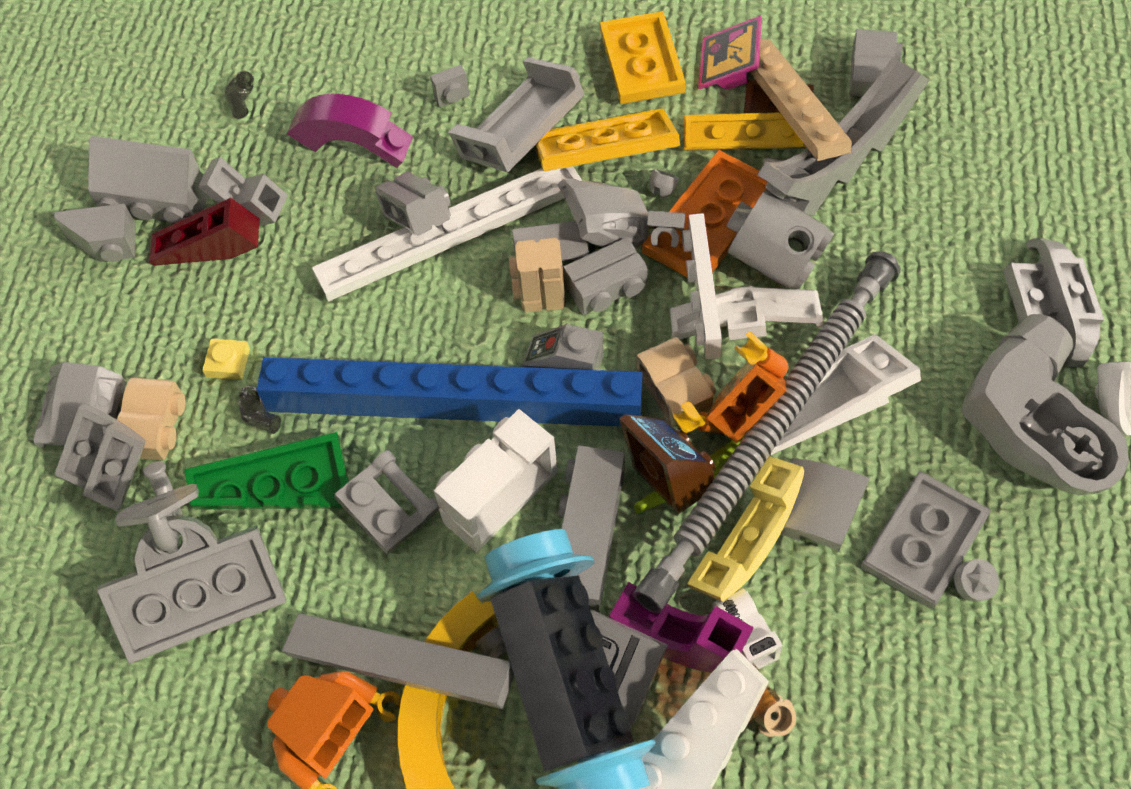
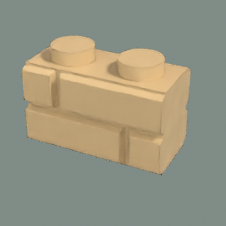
M557 238L540 239L538 243L535 240L517 241L515 245L516 256L509 257L513 299H521L522 310L525 313L542 311V308H545L547 311L563 309L565 306L560 240Z

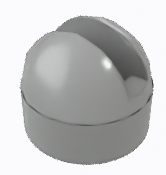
M652 169L649 178V188L654 195L660 190V197H667L676 188L679 178L673 174Z

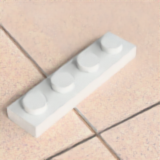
M704 213L689 215V230H682L684 252L691 251L692 260H686L688 282H695L696 291L690 292L692 313H699L700 323H695L696 345L704 346L705 360L717 359L721 357L722 337Z

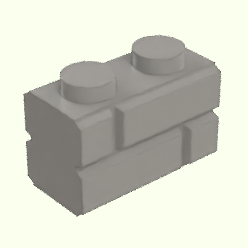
M407 171L395 177L394 182L389 180L376 187L375 193L384 216L417 236L431 230L432 225L437 227L450 220L451 213L448 208L450 198L447 191L441 185L438 187L432 185L426 177L419 178Z
M628 237L562 267L564 286L582 314L593 310L601 312L607 309L612 304V301L625 295L633 297L639 294L644 286L647 285V266L639 253L636 252Z

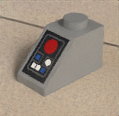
M565 324L532 336L522 367L599 370L604 356L603 332Z

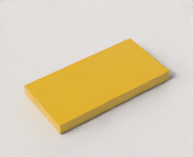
M661 108L550 129L534 147L543 172L677 147L680 146V139L665 110Z

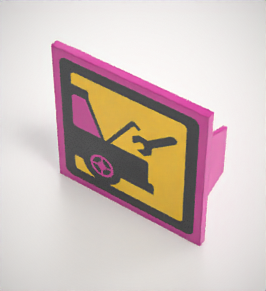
M761 16L703 38L699 89L717 84L729 90L748 83L746 73L757 69L759 66Z

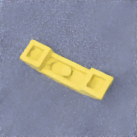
M771 456L768 457L749 486L754 495L753 499L717 554L710 551L706 553L687 583L689 588L723 602L749 580L774 546L787 522L805 472L802 466Z

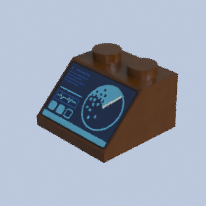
M628 414L619 418L632 466L641 477L678 514L698 502L714 480L713 472L716 470V467L710 456L705 451L698 452L692 446L687 434L680 428L675 430L665 419Z

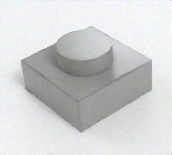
M462 65L430 76L434 99L439 108L470 96L467 75Z

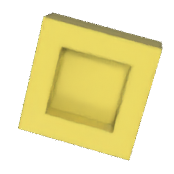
M211 339L203 366L206 378L242 380L250 351L247 341Z

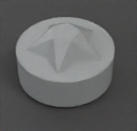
M975 559L966 561L957 568L954 583L958 593L964 599L977 602L988 600L995 595L999 586V577L997 571L989 562Z

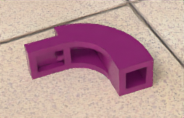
M322 94L308 99L297 109L287 131L288 136L314 152L329 141H349L365 147L396 168L403 163L413 139L412 135L389 121L392 112L368 100L345 94Z
M630 582L627 583L609 615V618L667 644L668 647L663 658L688 668L710 673L716 669L731 651L738 649L742 652L754 628L716 605L707 615L691 614L669 604H666L661 613H653L635 600L633 592L637 586Z

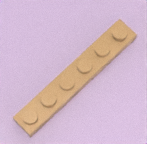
M760 39L759 66L757 69L749 72L814 158L820 161L851 153L852 140L770 39Z

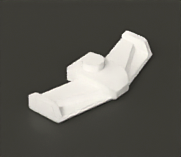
M744 286L735 287L715 295L720 327L728 326L729 340L748 338L745 335L748 332H752L756 337L767 336L765 321L816 323V327H823V316L817 290ZM691 302L670 308L672 338L677 336L681 340L694 336L695 323H700L699 313H692Z

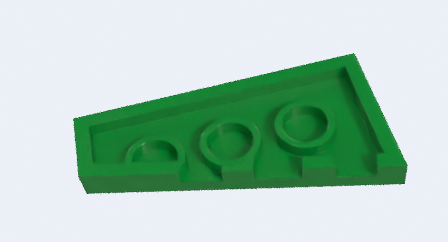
M337 432L184 469L187 485L196 484L199 489L198 497L190 501V506L194 510L343 508L335 499V493L349 482L340 437Z

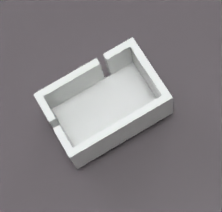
M520 409L510 418L505 417L496 425L493 430V439L490 440L488 438L482 445L476 444L467 453L465 461L456 470L445 473L438 481L434 490L443 524L475 552H478L558 473L554 437Z

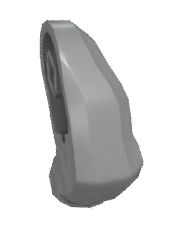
M1030 314L1001 339L998 348L990 354L967 390L962 406L963 415L985 436L1000 457L1018 470L1036 477L1061 491L1078 496L1101 493L1111 488L1124 476L1129 463L1126 439L1114 423L1085 406L1073 393L1054 382L1073 348V339L1068 330L1052 317L1042 314Z

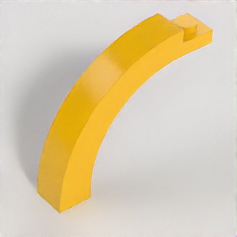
M470 592L444 615L424 642L471 653L477 646L475 643L499 626L492 603H481L474 592ZM407 685L404 686L398 716V751L406 789H455L447 773L441 744V724L447 695Z

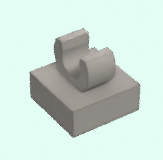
M648 210L647 226L654 229L651 234L652 245L657 246L659 235L667 232L672 236L671 247L676 248L679 242L676 230H684L685 213Z

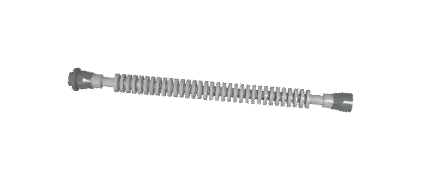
M880 251L872 252L868 255L865 261L866 266L857 277L858 284L853 290L854 296L851 299H843L839 302L824 326L795 364V367L785 378L786 392L746 433L744 439L741 440L739 446L736 447L733 454L726 461L712 484L709 485L707 491L699 499L696 507L692 509L690 515L687 516L685 522L682 523L679 530L675 533L673 539L677 546L671 555L664 556L656 569L651 567L633 592L635 600L645 609L657 614L662 612L679 587V582L677 581L685 570L683 565L690 555L700 556L704 548L707 547L721 524L730 514L732 508H734L748 485H750L753 478L782 439L784 433H786L819 383L823 380V377L864 321L866 311L863 307L866 303L872 302L879 291L884 292L889 283L899 277L901 269L893 255Z

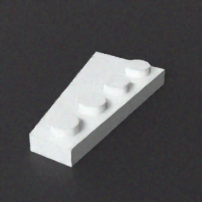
M738 649L731 651L654 738L656 744L642 757L651 785L641 789H712L721 770L726 767L733 753L731 750L740 733L745 730L769 683Z

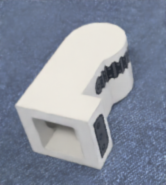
M744 588L737 590L723 602L716 600L712 603L713 608L716 605L754 627L741 653L757 670L779 660L783 645L775 631L771 632L761 613H758L751 596Z

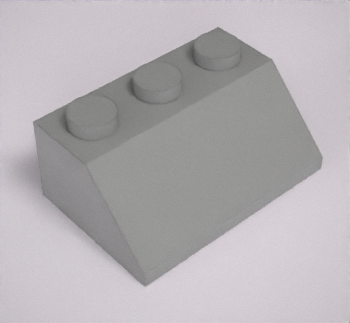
M91 136L89 140L88 191L97 207L125 203L131 216L141 220L168 221L172 224L204 209L208 195L198 187L203 176L191 149Z

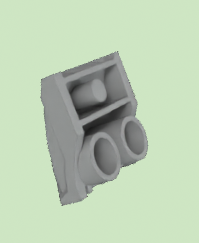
M574 178L563 179L557 184L563 192L577 223L581 239L603 248L627 237L635 248H638L646 241L649 229L647 226L648 211L638 191L596 181H579Z
M61 362L50 367L51 378L43 401L41 416L35 430L34 444L41 448H45V445L64 447L77 409L83 404L94 407L117 420L121 412L126 381L122 375L95 365Z

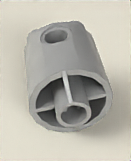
M765 190L753 208L741 201L734 211L726 227L735 231L737 235L727 253L787 289H800L815 266V263L811 262L810 258L814 261L818 260L834 233L828 230L829 227Z

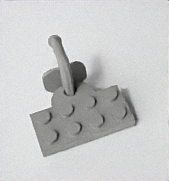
M161 461L153 462L143 469V475L149 479L156 496L122 510L115 519L117 527L144 523L148 525V529L139 539L135 555L137 571L101 584L97 589L129 664L287 602L285 592L258 526L250 527L218 540L209 526L196 518L183 516L181 506L198 497L199 489L197 485L190 484L173 490L165 472L166 465ZM180 535H182L183 541L179 545Z

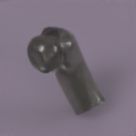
M248 71L238 72L236 77L225 88L226 100L233 117L236 119L246 117L249 112L245 100L254 88V77Z
M251 385L243 387L239 391L240 399L238 401L243 422L248 426L272 434L278 432L281 427L280 416L266 412L257 392V387Z

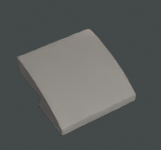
M83 404L77 409L54 475L84 488L83 496L119 511L122 508L146 440L115 418L94 407Z
M792 458L790 463L802 466L805 472L792 511L780 534L798 542L801 536L839 551L870 478L833 465Z

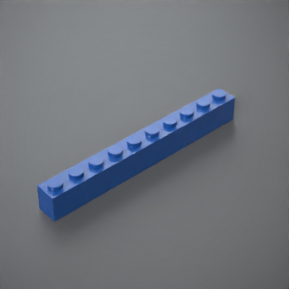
M263 357L257 392L267 412L500 422L505 417L510 418L520 409L536 423L621 427L619 418L625 414L641 416L642 372Z

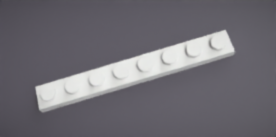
M573 166L545 172L541 168L449 208L451 213L450 220L437 227L432 225L431 230L420 236L402 228L312 267L314 275L329 302L562 200L565 196L557 184L563 179L574 178L582 181Z

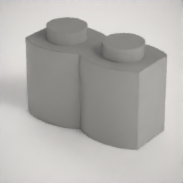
M856 29L852 49L849 96L863 97L892 57L901 61L903 44L897 43V32Z

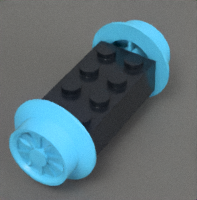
M554 529L528 535L499 546L487 553L484 558L492 582L478 594V597L482 602L492 603L543 769L548 771L570 763H578L577 765L538 778L536 783L538 785L557 787V789H641L651 785L642 757L656 744L655 739L611 752L615 748L634 742L631 733L630 718L623 709L616 688V676L609 667L602 646V634L595 625L588 604V592L582 585L579 575L575 576L590 568L595 563L592 556L574 554L567 532L564 529Z

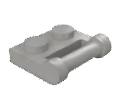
M389 450L381 453L371 465L335 493V499L386 555L404 542L440 509L437 502L433 498L428 499L395 463L396 458ZM383 473L417 509L412 516L409 517L378 484L376 479Z

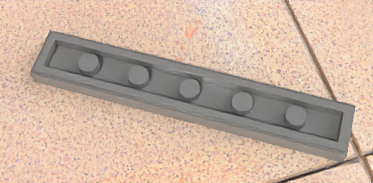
M298 613L282 649L290 657L500 709L504 706L514 678L510 661Z

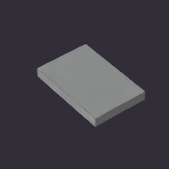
M919 470L860 568L934 610L990 514L991 509Z

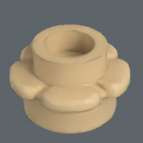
M778 694L766 696L763 700L764 702L758 704L754 712V720L759 724V731L769 737L788 734L796 723V713L792 703L788 699L783 700ZM773 712H777L775 719L771 718Z

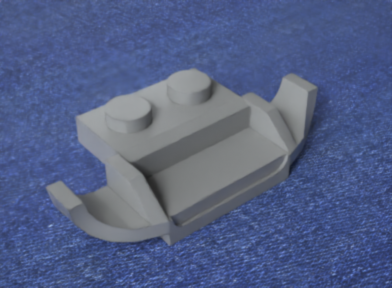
M1032 238L1026 243L1027 248L1038 250L1041 259L1036 264L1010 263L1003 271L1019 323L1030 314H1042L1052 317L1068 330L1073 339V348L1065 361V365L1068 367H1083L1097 346L1100 337V324L1104 321L1084 259L1076 258L1071 250L1060 242L1045 238Z

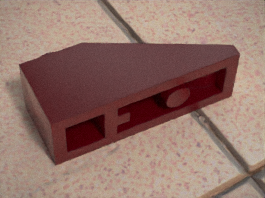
M230 197L153 233L149 263L158 266L235 258L258 247L260 218Z

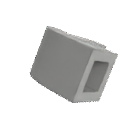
M221 157L211 160L198 186L217 203L231 197L260 218L259 226L276 222L288 196L265 174L245 179Z

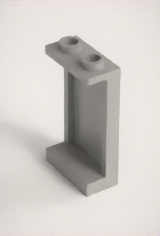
M527 57L523 64L528 78L476 129L456 124L448 132L461 159L509 172L585 95L579 81V75L575 69L570 66Z

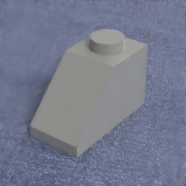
M125 203L54 213V218L66 238L99 262H116L121 259L135 258L136 223Z

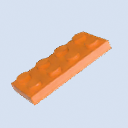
M721 150L717 151L669 211L685 213L684 230H689V215L704 213L712 273L727 255L737 235L735 231L726 227L734 211L741 201L753 208L762 193L767 190L765 186L768 183L758 175L760 170ZM676 230L679 236L676 248L671 247L672 236L669 233L663 232L659 235L657 246L652 245L650 234L642 244V253L687 277L686 260H692L691 251L684 252L682 231Z

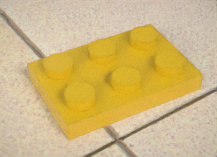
M663 11L600 22V33L620 104L686 93V82Z

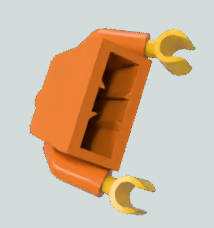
M752 332L746 333L745 335L749 338L747 343L742 347L736 345L734 349L747 362L722 388L710 411L698 413L691 402H685L681 405L684 411L679 414H673V418L684 433H689L697 428L704 432L726 434L737 443L786 392L785 379L783 378L788 371L786 359L768 348Z
M349 671L321 674L318 678L303 675L298 678L290 691L284 688H277L268 699V708L274 713L269 718L267 727L276 734L272 746L279 769L300 789H338L332 784H322L318 780L319 775L326 779L374 710L369 703L377 706V713L381 720L384 722H394L396 716L391 712L385 711L382 706L387 702H393L400 707V695L393 691L380 694L376 692V686Z

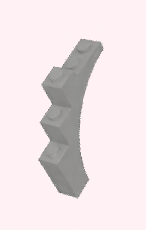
M892 57L860 101L838 123L852 140L851 153L817 161L807 149L791 159L778 163L765 162L758 173L761 178L768 182L765 188L804 213L814 216L837 180L849 183L871 148L882 152L930 80L895 57Z

